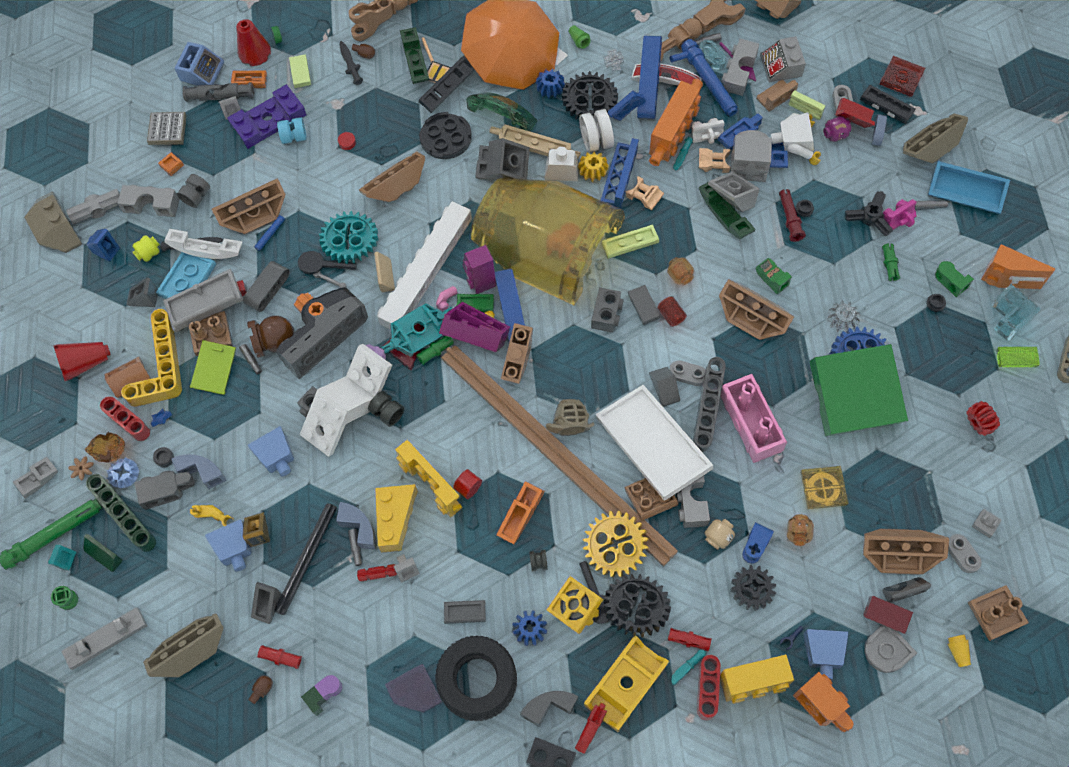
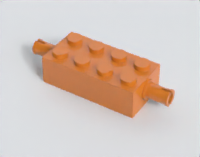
M693 79L692 84L681 81L651 134L649 154L652 156L649 162L653 166H659L661 160L669 162L671 156L674 157L676 155L677 145L683 142L686 129H690L693 116L696 117L700 107L698 105L701 101L699 94L703 86L701 80Z

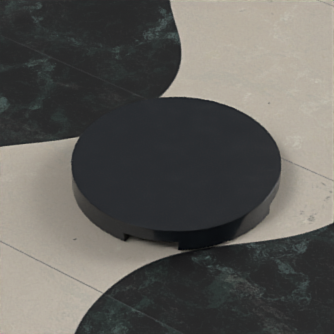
M441 112L432 115L425 121L419 132V138L422 148L430 156L438 159H451L463 154L468 149L472 140L470 125L465 118L449 114L448 112Z

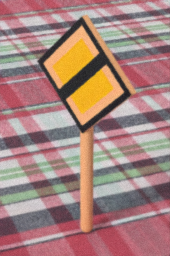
M422 37L421 40L431 61L427 70L429 81L436 83L451 67L434 61L426 40Z

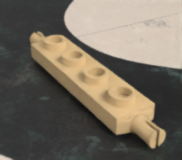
M506 124L501 129L491 126L489 133L499 135V139L504 138L530 147V152L547 157L551 149L565 147L567 150H571L570 143ZM575 151L577 159H579L581 152Z

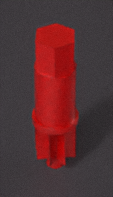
M600 702L599 706L596 704L587 719V723L579 737L580 739L575 746V749L581 753H586L607 713L604 703Z

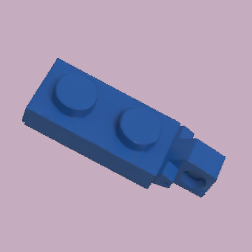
M758 113L751 119L749 117L742 118L720 134L718 141L731 151L735 135L748 130L757 131L758 126L762 124L763 117Z

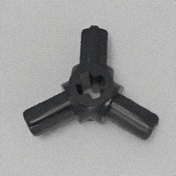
M877 191L872 202H869L867 206H863L861 210L845 211L844 217L846 221L862 220V223L868 226H876L884 236H888L893 231L892 227L883 219L885 215L882 213V204L886 198V194L883 191Z

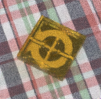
M841 466L803 469L800 471L807 510L848 505Z

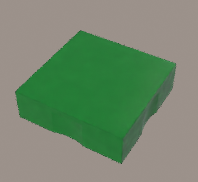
M892 344L814 357L809 361L814 386L819 396V410L825 437L854 432L860 429L901 424L908 421Z

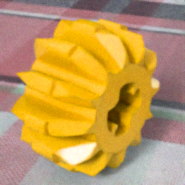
M594 151L592 154L587 152L586 157L581 156L578 168L580 175L584 176L585 181L589 178L592 182L594 179L600 181L601 177L606 176L609 165L606 157H602V153L596 155Z

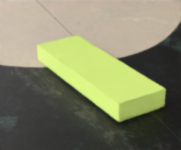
M653 225L602 240V246L608 259L659 243V238Z

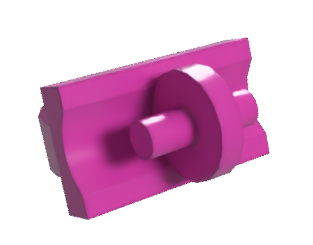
M901 199L897 202L895 211L890 208L883 211L885 215L883 219L893 230L900 225L911 227L915 224L914 218L917 217L915 211L917 202L913 199L909 202Z

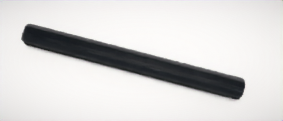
M327 503L274 609L276 613L280 615L286 614L335 514L337 507L333 504Z

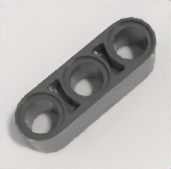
M271 261L246 292L243 303L262 312L289 277L290 270L275 261Z

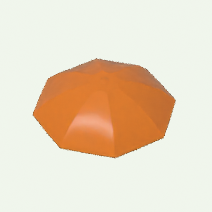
M487 0L466 14L461 52L484 82L524 90L536 82L540 72L544 73L545 69L547 71H551L552 68L553 70L555 69L559 31L537 2L530 0Z

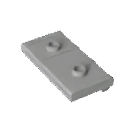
M228 269L163 301L172 329L178 332L188 327L191 322L201 321L243 301L233 271Z

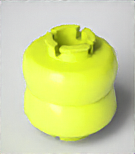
M145 235L140 241L132 245L135 250L132 253L139 261L143 259L145 262H148L160 252L157 248L160 245L153 236L149 238Z

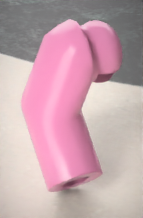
M452 286L440 292L436 302L438 309L441 311L448 309L449 304L446 302L448 298L457 294L456 287Z

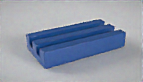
M632 90L610 109L608 114L610 117L621 121L645 101V97L643 94Z

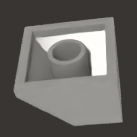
M735 172L708 182L709 186L728 203L736 207L737 210L744 212L755 207L759 188Z

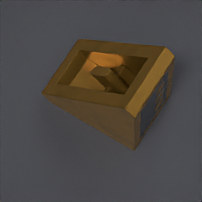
M264 512L244 518L243 539L250 547L270 542Z

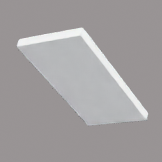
M644 385L596 414L597 420L664 501L713 469V464Z

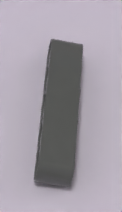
M713 357L709 360L704 374L692 440L702 452L710 447L714 435L725 373V362L720 357ZM711 365H717L720 371H714ZM708 383H714L717 389H710ZM705 401H710V402H712V403H713V407H712V408L706 407L705 404H704V402H705ZM701 420H708L710 426H703ZM698 438H704L707 441V445L699 444Z

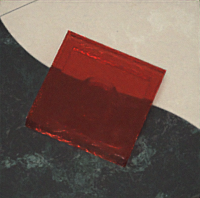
M893 56L879 85L912 97L926 68Z

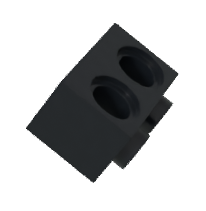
M535 737L526 764L530 767H555V762L558 759H563L566 761L567 767H572L576 753ZM538 751H543L547 755L546 760L542 763L536 762L534 759V755Z

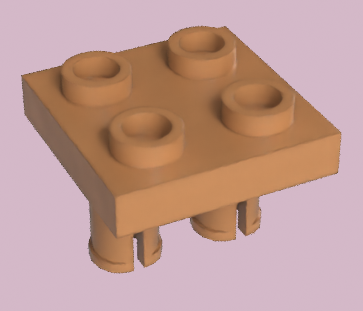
M225 311L215 313L201 321L189 324L193 350L196 356L199 355L202 340L233 346Z
M1007 585L968 602L989 641L1029 623L1020 609L1022 607L1021 599L1013 597Z

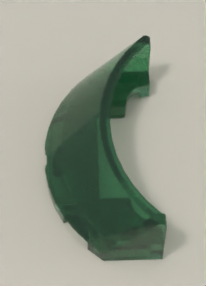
M481 92L466 98L467 110L474 113L477 109L482 111L484 108H487L511 119L512 125L516 126L518 124L520 129L529 132L537 123V119L529 111L502 95Z

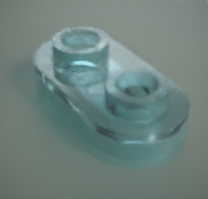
M702 41L699 49L703 51L706 61L711 68L722 69L726 64V55L714 41Z

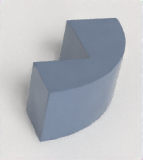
M189 454L171 458L178 474L184 472L192 474L198 471L208 489L227 481L219 468L205 457Z
M340 502L337 515L338 525L340 527L359 529L357 540L359 547L376 550L375 532L366 515L355 506Z

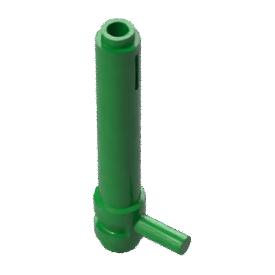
M91 499L24 541L15 543L11 549H5L0 555L1 566L5 570L18 566L20 561H26L36 551L98 514L103 508L97 499Z

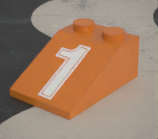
M1001 244L990 260L981 280L998 288L1041 289L1056 268Z

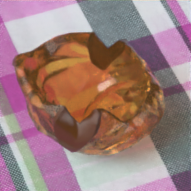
M108 431L106 435L99 434L95 436L85 448V451L96 461L109 463L117 460L125 450V441L119 435Z

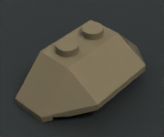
M954 113L949 115V118H944L928 125L904 143L903 154L930 163L938 161V159L959 144L967 125L968 117Z
M53 191L34 202L24 218L39 245L65 253L82 245Z
M212 614V616L196 619L163 641L152 652L150 657L143 661L149 677H180L215 654L224 628L219 616Z

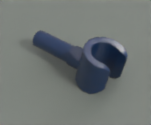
M799 626L789 637L782 638L780 644L784 640H788L790 646L786 650H790L795 638L804 630L803 627Z

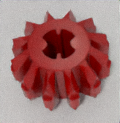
M976 402L966 411L970 425L980 435L986 436L991 434L1000 426L999 417L996 415L993 407L989 406L987 402Z

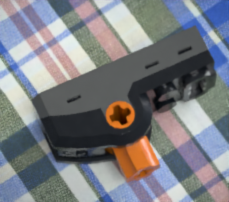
M346 287L327 292L316 298H313L308 292L302 293L297 297L294 306L301 313L305 326L297 329L291 338L283 341L276 352L284 365L300 380L367 321L368 314L365 305Z

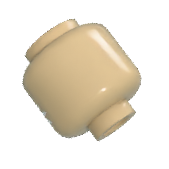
M716 519L706 529L705 536L707 538L705 540L717 550L719 548L724 549L735 537V533L732 530L734 526L726 519L723 521Z

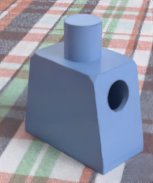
M281 426L248 444L252 453L270 473L278 470L280 476H286L291 472L288 463L292 462L294 457Z
M241 519L205 535L221 563L225 566L232 564L235 572L246 568L243 558L250 556L252 553L251 547L243 539L244 522Z
M807 629L804 632V641L809 666L820 668L822 675L825 674L830 680H833V669H840L844 664L848 632Z

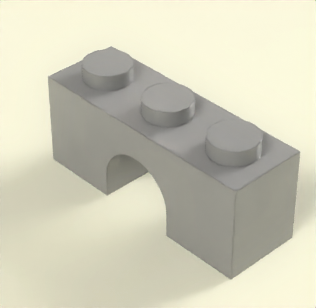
M739 39L738 44H734L731 54L734 56L732 59L729 58L726 67L729 70L723 74L721 83H724L727 92L743 96L750 72L744 71L740 67L749 66L753 68L758 54L759 43Z
M123 185L117 204L123 213L141 214L142 208L146 204L153 203L152 207L158 216L175 217L180 199L175 189Z
M704 475L676 493L678 502H681L679 520L683 522L684 528L708 526L710 517L707 501H696L690 495L691 490L703 488L705 482Z

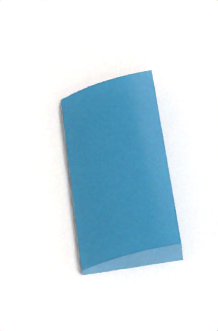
M938 161L933 171L928 195L1001 214L1010 180Z

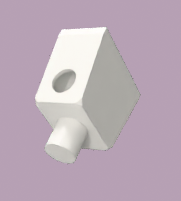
M565 147L549 150L544 179L578 181L579 168L575 151L567 150Z

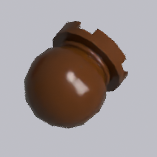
M269 316L260 324L256 320L247 322L248 329L251 328L253 336H250V340L255 354L257 353V358L265 356L266 350L273 353L276 352L279 345L286 339L291 338L295 332L291 322L282 316Z

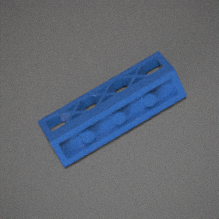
M632 138L630 145L617 143L600 204L618 208L622 207L637 155L639 139ZM620 149L628 150L627 155L622 157L619 153ZM622 162L624 165L623 170L618 172L615 166ZM618 177L620 180L619 184L613 186L610 181ZM614 192L615 201L606 199V195Z

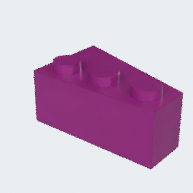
M484 245L466 252L462 266L468 278L466 280L470 290L474 289L475 293L479 294L496 287L494 263L487 246Z
M461 302L444 315L439 334L497 352L504 346L510 326Z

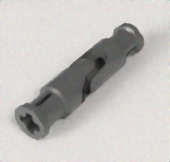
M252 82L241 85L238 83H228L225 85H198L197 87L183 86L182 88L185 102L192 99H199V101L228 99L234 96L237 99L247 96L254 98ZM210 89H214L213 94L209 92Z

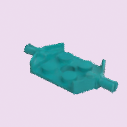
M425 303L392 322L390 325L391 340L388 344L381 347L384 350L383 353L386 354L393 349H397L412 357L413 353L440 337H445V335L439 334L444 315L452 310V307L442 312ZM421 324L424 330L417 332L414 330V325Z

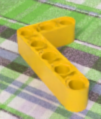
M157 309L151 314L158 377L127 384L121 391L122 397L133 407L176 398L182 392L175 333L172 329L168 313L164 309Z

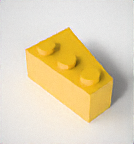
M415 484L375 488L377 540L381 553L402 550L408 522L418 493Z

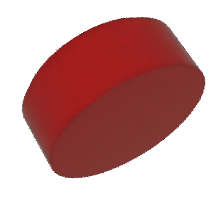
M350 132L340 134L338 137L340 148L343 150L354 148L356 145L355 136Z

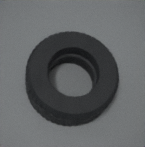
M478 635L467 636L452 643L444 651V654L441 655L435 671L436 688L445 706L456 716L469 721L488 720L502 713L512 701L517 687V672L508 650L498 641ZM474 659L488 661L496 671V684L493 690L480 698H470L464 695L457 685L458 671L466 662Z

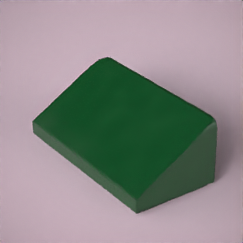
M85 534L84 552L111 572H114L122 563V559L89 534Z

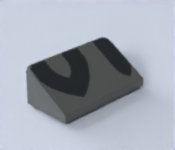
M917 577L883 588V593L887 602L892 603L924 593L931 588V584L925 579Z

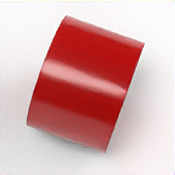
M466 469L456 479L453 489L466 499H470L480 488L482 479L469 469Z

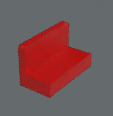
M846 98L840 99L835 116H842L863 128L875 125V122L871 120L874 110Z

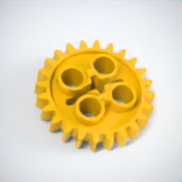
M609 511V517L602 513V520L595 517L594 519L597 524L589 523L592 530L585 531L589 535V538L583 539L584 542L588 543V546L583 547V549L589 550L585 558H592L589 564H597L596 571L603 568V575H606L608 571H610V577H614L616 572L619 577H622L623 571L630 575V568L637 571L635 564H643L640 557H647L643 550L649 549L648 546L644 545V542L648 541L649 538L642 536L647 531L639 529L642 526L641 522L634 524L636 517H632L629 520V513L627 512L623 517L621 511H618L616 516H614L612 511ZM620 525H624L626 528V532L622 536H618L616 532ZM602 533L607 535V541L604 544L598 542V537ZM630 535L632 536V539L619 543L618 548L610 547L603 552L599 551L603 547L614 544V539L621 541ZM627 544L634 546V551L630 555H627L624 551ZM609 552H614L615 560L612 563H608L606 560V555Z

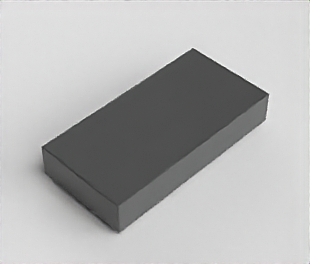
M645 285L628 291V296L643 325L660 319L661 315Z
M485 600L444 602L445 624L486 622Z

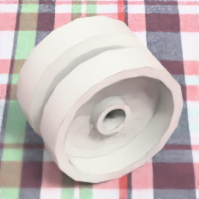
M605 109L595 111L594 118L590 113L580 115L581 134L588 153L598 151L599 146L603 149L614 146L612 125Z

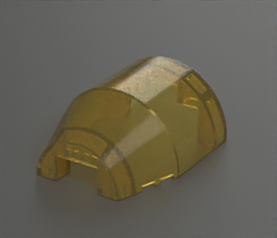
M499 178L490 186L477 209L472 224L471 239L479 247L486 245L497 264L499 263L505 270H513L514 278L575 305L583 292V277L592 263V254L605 232L609 233L611 231L617 234L625 220V214L622 209L559 181Z

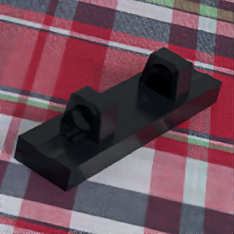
M463 55L418 102L432 113L475 69Z

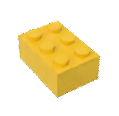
M787 655L727 668L720 674V683L726 702L732 701V704L743 702L748 696H752L753 699L764 697L769 691H773L774 694L784 692L794 681Z

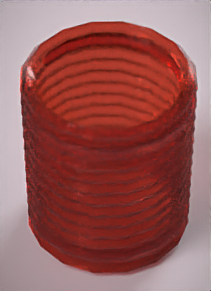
M669 296L658 304L657 309L670 327L679 325L687 317L686 312L681 308L674 296Z

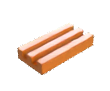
M266 70L232 71L231 83L241 85L252 82L254 88H266L267 72Z

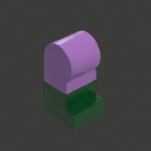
M328 675L303 694L301 698L312 713L318 716L324 711L321 705L331 696H337L341 692L342 683L336 676Z

